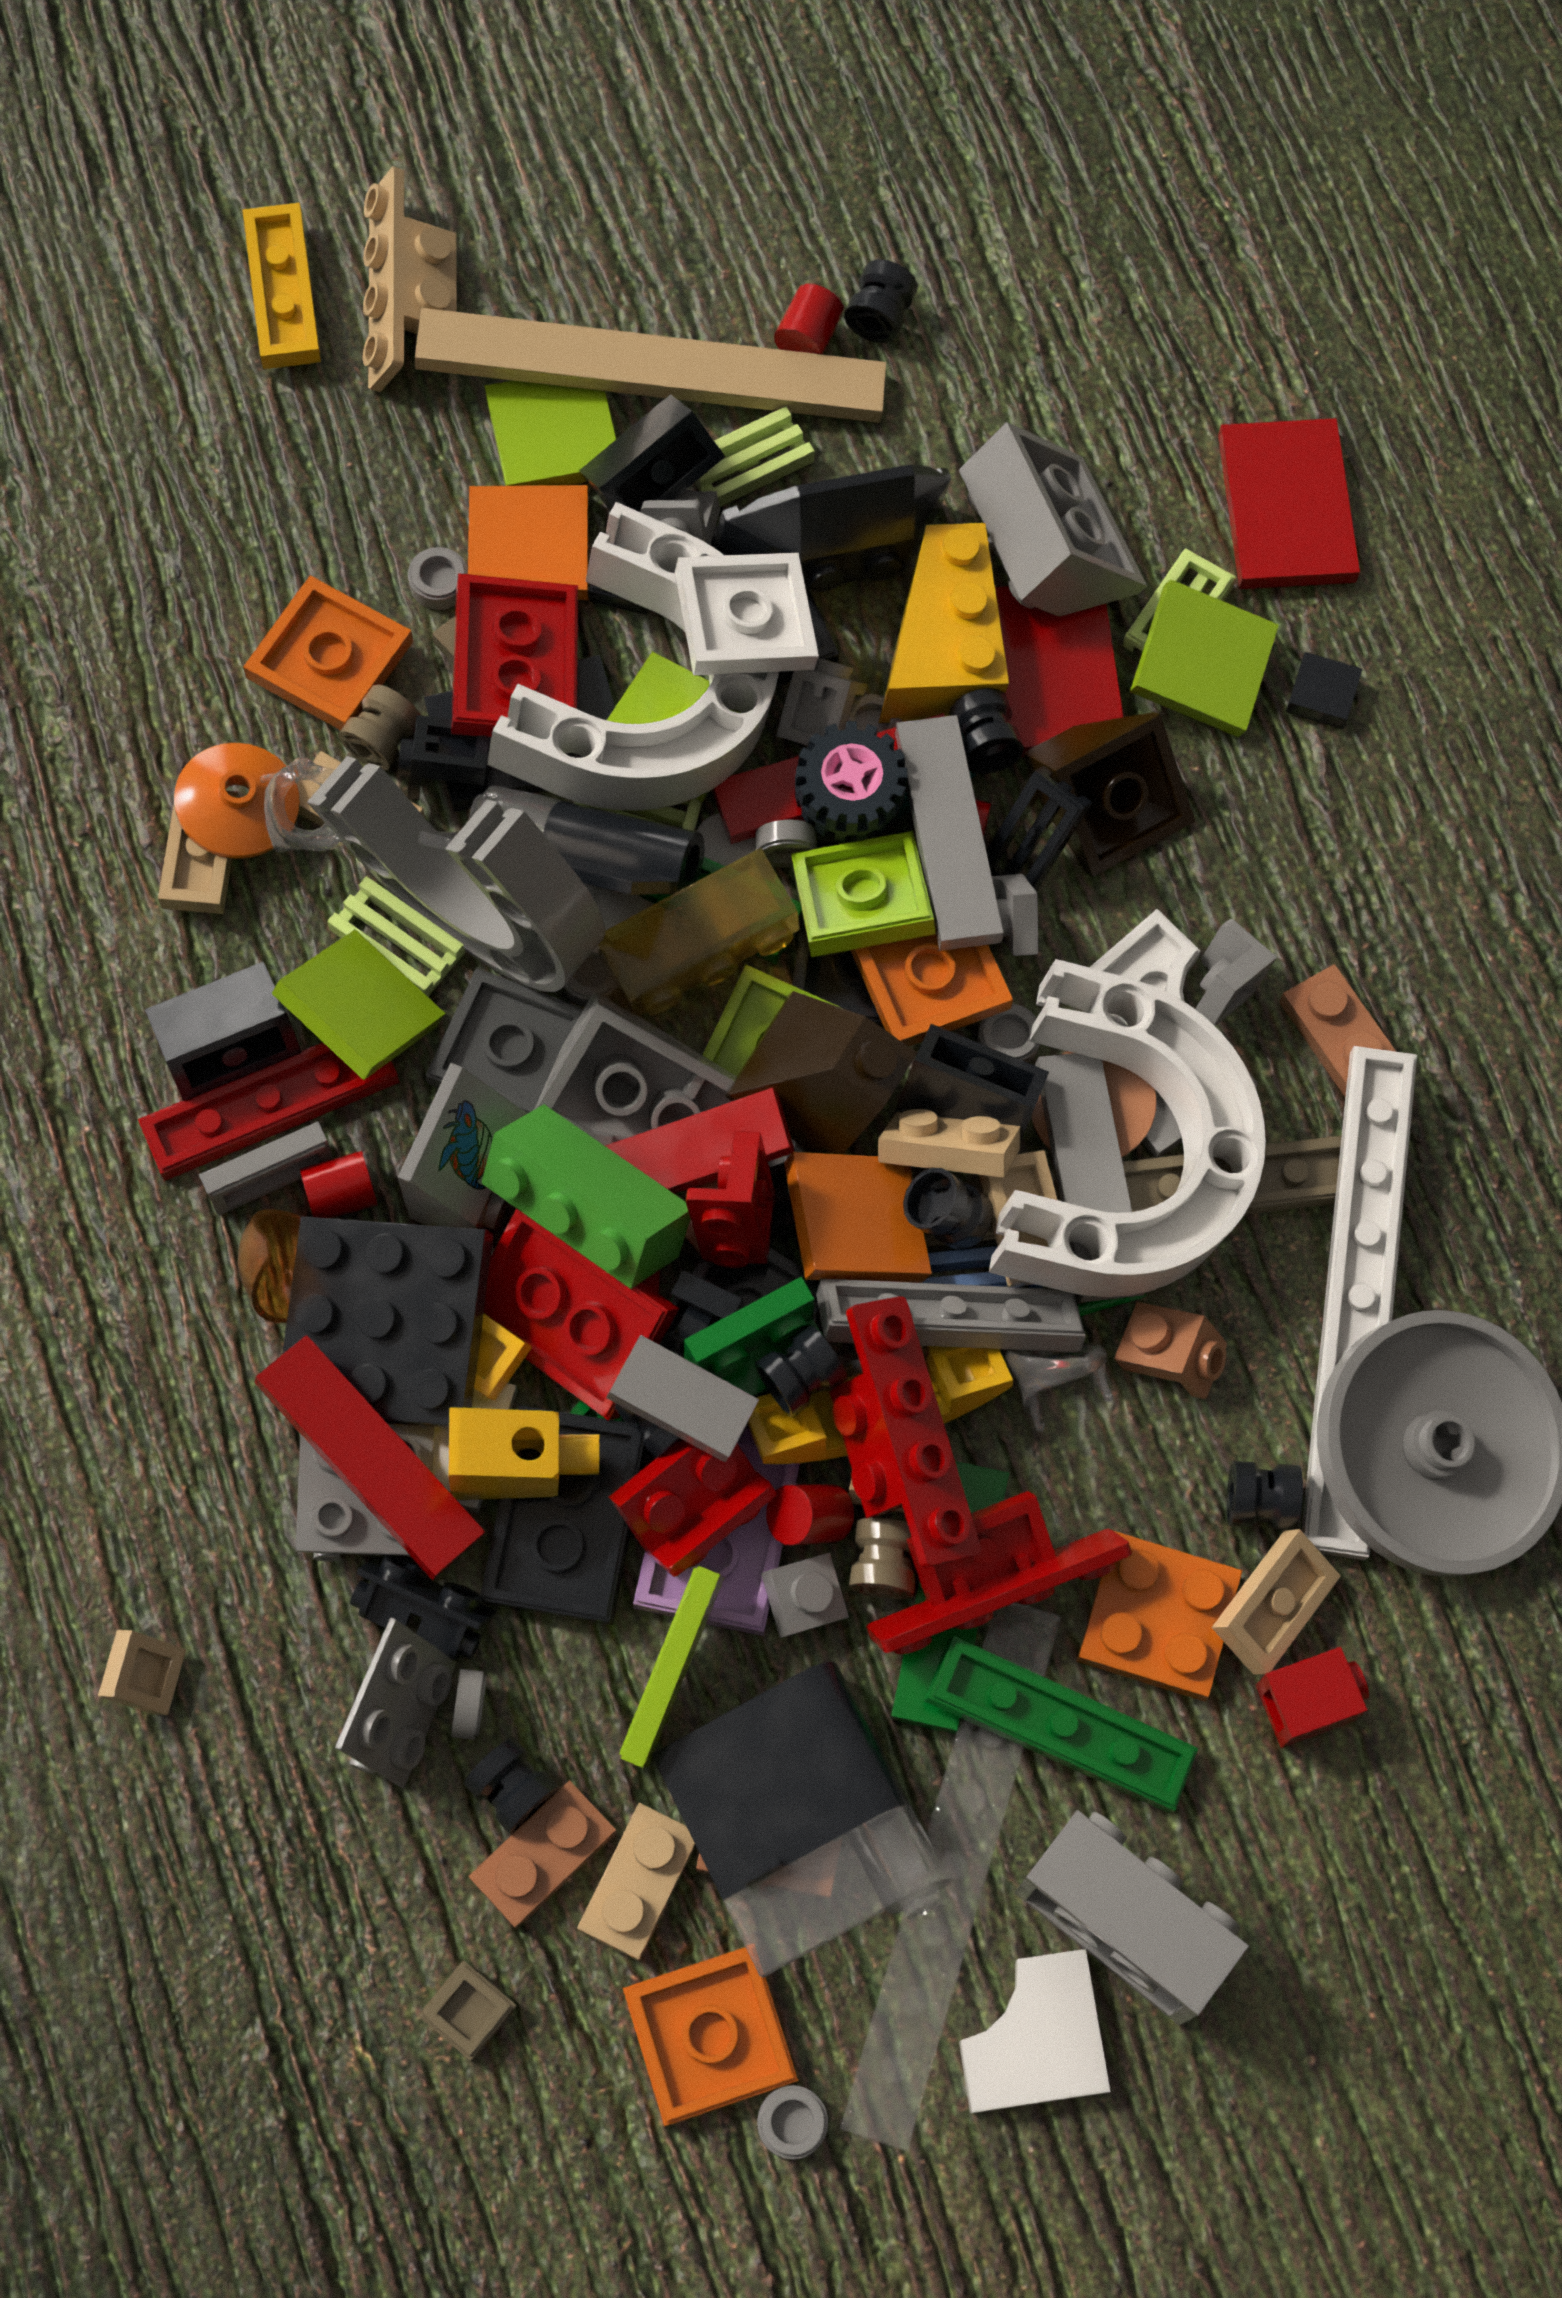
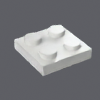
M799 553L678 557L675 576L693 675L815 670L819 654Z

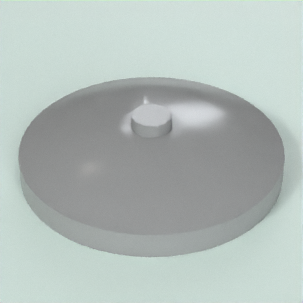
M1445 1310L1421 1311L1402 1316L1371 1330L1356 1341L1335 1366L1327 1381L1318 1412L1317 1448L1319 1462L1325 1484L1339 1513L1356 1535L1371 1549L1405 1569L1432 1576L1455 1577L1492 1570L1510 1563L1528 1551L1546 1533L1562 1505V1401L1543 1366L1527 1347L1499 1326L1470 1314Z

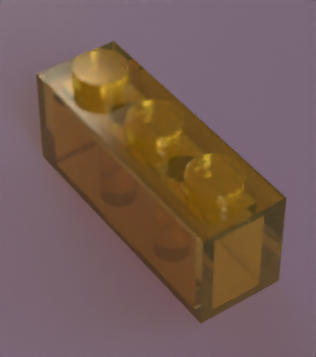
M759 848L605 930L604 938L598 944L597 949L599 956L630 1011L638 1016L648 1011L649 1015L654 1016L677 1005L683 998L681 993L701 982H704L706 986H711L727 979L738 969L737 963L759 952L761 956H767L787 946L794 938L792 934L800 930L798 911L763 850Z

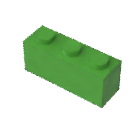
M543 1104L494 1133L481 1183L628 1288L632 1289L679 1257L691 1220L686 1202L554 1110Z

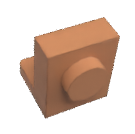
M1137 1302L1114 1360L1123 1370L1180 1382L1192 1397L1206 1399L1213 1381L1218 1379L1223 1372L1226 1362L1227 1344L1204 1315Z

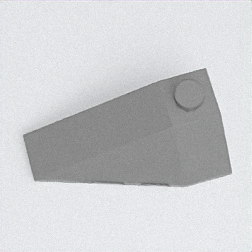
M594 991L565 1040L534 1110L545 1104L605 1146L732 1102L724 1096L737 1076L645 1019ZM793 1145L795 1152H803L801 1149ZM790 1155L769 1161V1167L785 1162Z

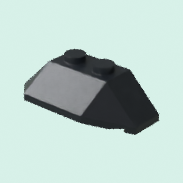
M905 465L797 485L758 498L745 508L737 505L722 510L714 545L716 550L720 551L724 556L799 553L806 590L812 589L816 592H825L838 587L842 583L857 580H886L905 570L922 541L926 525H932L940 512L951 476L947 468L933 469L929 466Z

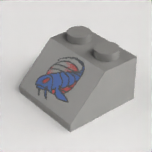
M450 1063L397 1178L410 1219L429 1226L485 1230L491 1228L497 1230L505 1217L509 1203L481 1183L494 1133L523 1117L527 1112L463 1067Z

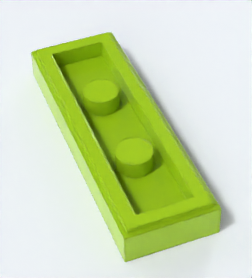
M699 1565L693 1569L619 1754L622 1755V1760L642 1768L649 1767L653 1758L651 1754L657 1748L725 1577Z

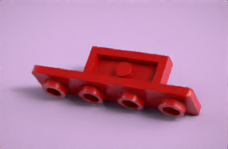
M898 1296L860 1303L848 1308L846 1316L863 1374L841 1384L830 1392L833 1403V1419L838 1431L842 1434L851 1464L853 1488L861 1499L866 1519L885 1515L903 1507L918 1561L923 1568L979 1554L981 1546L906 1298Z
M1026 1491L971 1513L981 1546L980 1553L975 1556L923 1568L919 1564L912 1537L907 1538L906 1541L926 1601L867 1624L866 1627L870 1639L884 1653H912L929 1645L932 1641L931 1636L953 1627L957 1629H971L983 1625L993 1618V1611L1015 1602L1021 1605H1028L1045 1600L1054 1594L1055 1586L1077 1577L1080 1580H1091L1105 1576L1116 1568L1115 1562L1131 1556L1132 1551L1128 1540L1111 1529L1101 1530L1053 1549L1037 1497L1031 1492Z

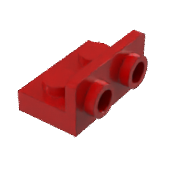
M734 1131L731 1156L722 1155L719 1161L718 1189H687L686 1205L702 1259L705 1261H712L716 1265L726 1268H741L748 1263L767 1264L776 1193L761 1132Z
M680 1439L611 1494L609 1499L645 1552L671 1576L675 1577L687 1568L700 1563L708 1555L710 1549L737 1527L753 1520L759 1514L761 1508L776 1496L777 1492L766 1478L754 1470L738 1443H736L726 1462H723Z

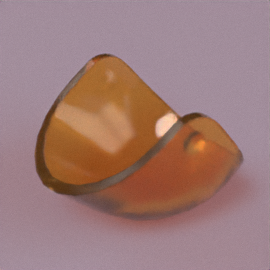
M278 1209L260 1210L251 1218L240 1240L238 1269L243 1287L256 1313L269 1322L287 1323L301 1216Z

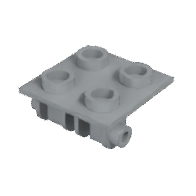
M388 1424L433 1473L434 1426ZM300 1434L295 1552L314 1553V1560L323 1562L339 1561L341 1554L410 1556Z
M390 1618L335 1748L351 1757L350 1766L372 1775L376 1772L397 1786L404 1788L412 1769L418 1765L423 1756L425 1737L438 1706L448 1696L452 1683V1672L457 1662L398 1620Z

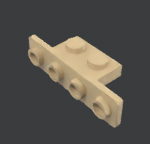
M393 166L379 184H372L364 202V215L366 218H369V238L364 249L363 261L364 265L369 267V287L364 297L363 312L365 316L369 317V336L363 349V363L365 366H368V388L381 392L403 367L404 330L418 334L421 308L457 312L456 233L404 216V170Z

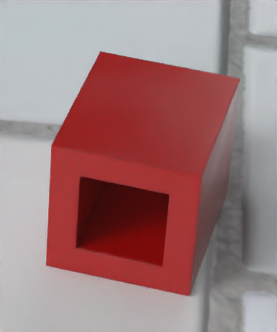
M1342 1647L1268 1672L1255 1685L1280 1748L1355 1722L1368 1711L1364 1700L1369 1699V1689L1364 1674L1356 1661L1347 1662Z

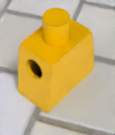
M449 1408L450 1493L456 1500L558 1496L559 1475H599V1434H559L558 1412ZM524 1449H534L541 1456L535 1460H524L516 1454Z

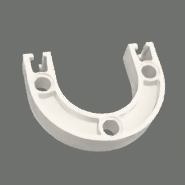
M616 502L609 514L606 533L599 532L592 545L585 582L650 609L674 622L685 632L675 576L678 557L724 555L706 542L680 529ZM779 672L709 675L710 686L691 707L671 718L645 724H624L603 720L517 684L510 699L508 717L501 715L492 731L487 765L558 796L597 808L639 811L677 805L712 790L730 777L748 758L764 728ZM729 709L738 710V711H740V712H742V713L732 712V711L729 710ZM565 753L579 754L583 758L570 757Z
M1055 959L1039 985L1036 1005L1043 1006V1009L1032 1025L1030 1042L1117 1064L1149 1083L1167 1103L1177 1121L1184 1149L1183 1172L1177 1191L1173 1196L1156 1206L1135 1212H1104L1015 1190L999 1213L996 1234L1005 1237L991 1256L989 1273L1085 1296L1118 1297L1149 1292L1184 1277L1198 1267L1221 1244L1247 1211L1259 1185L1265 1158V1125L1261 1103L1249 1072L1234 1047L1206 1017L1189 1004L1153 985ZM1059 1002L1084 1012L1058 1008ZM1109 1013L1122 1017L1129 1027L1115 1023ZM1213 1157L1225 1160L1231 1166L1233 1173L1220 1169ZM1019 1231L1045 1239L1048 1247L1018 1242ZM1069 1242H1077L1084 1245L1089 1250L1092 1260H1084L1077 1257L1072 1252Z

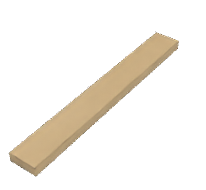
M421 308L415 351V369L660 398H666L671 394L677 400L777 411L786 406L790 413L876 423L881 422L883 413L886 362L429 308Z

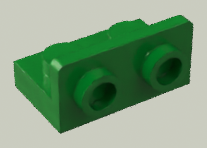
M799 1277L684 1339L685 1359L746 1393L757 1397L768 1390L756 1371L755 1362L771 1351L780 1352L786 1356V1349L792 1345L793 1336L809 1325L814 1326L820 1332L813 1320L815 1299L802 1277Z

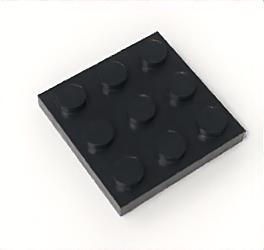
M301 1216L283 1353L305 1335H308L385 1422L449 1427V1408H472L493 1233L485 1229Z

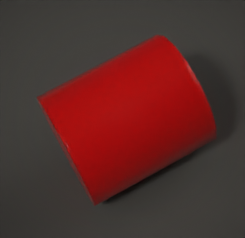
M817 284L801 285L774 334V342L780 350L823 355L844 314V305L833 292Z
M362 1151L300 1168L313 1217L332 1219L378 1205Z
M836 1484L784 1485L775 1490L777 1494L768 1502L766 1508V1521L769 1531L777 1541L784 1545L836 1543L847 1536L854 1521V1507L851 1498L843 1488Z

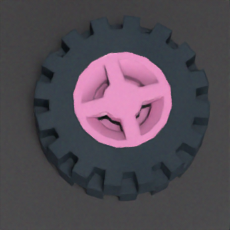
M846 721L845 730L839 731L835 723L825 727V734L822 737L816 732L809 739L808 748L802 749L795 774L797 806L802 807L801 816L807 823L814 821L816 823L815 831L822 836H825L828 831H832L835 833L834 841L845 843L846 835H854L855 841L866 840L867 833L873 832L875 837L885 832L888 822L893 824L897 819L900 807L903 806L907 787V767H904L905 757L901 748L894 750V739L887 733L882 738L877 736L878 727L867 724L865 730L861 731L857 730V721ZM844 784L847 787H852L854 793L844 788L839 789L838 787Z

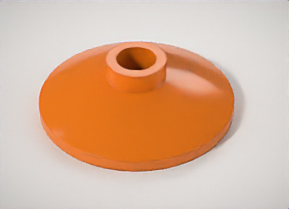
M225 743L200 752L183 768L175 786L174 806L182 829L196 845L221 857L244 859L271 851L280 845L290 834L299 813V791L291 771L277 756L251 744ZM232 785H241L246 787L249 792L244 797L235 798L230 796L226 789Z

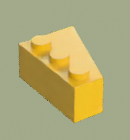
M985 523L926 525L914 565L878 723H890V718L902 719V722L922 720L942 713L945 714V717L949 716L950 707L957 699L977 689L993 688L1006 693L1009 679Z

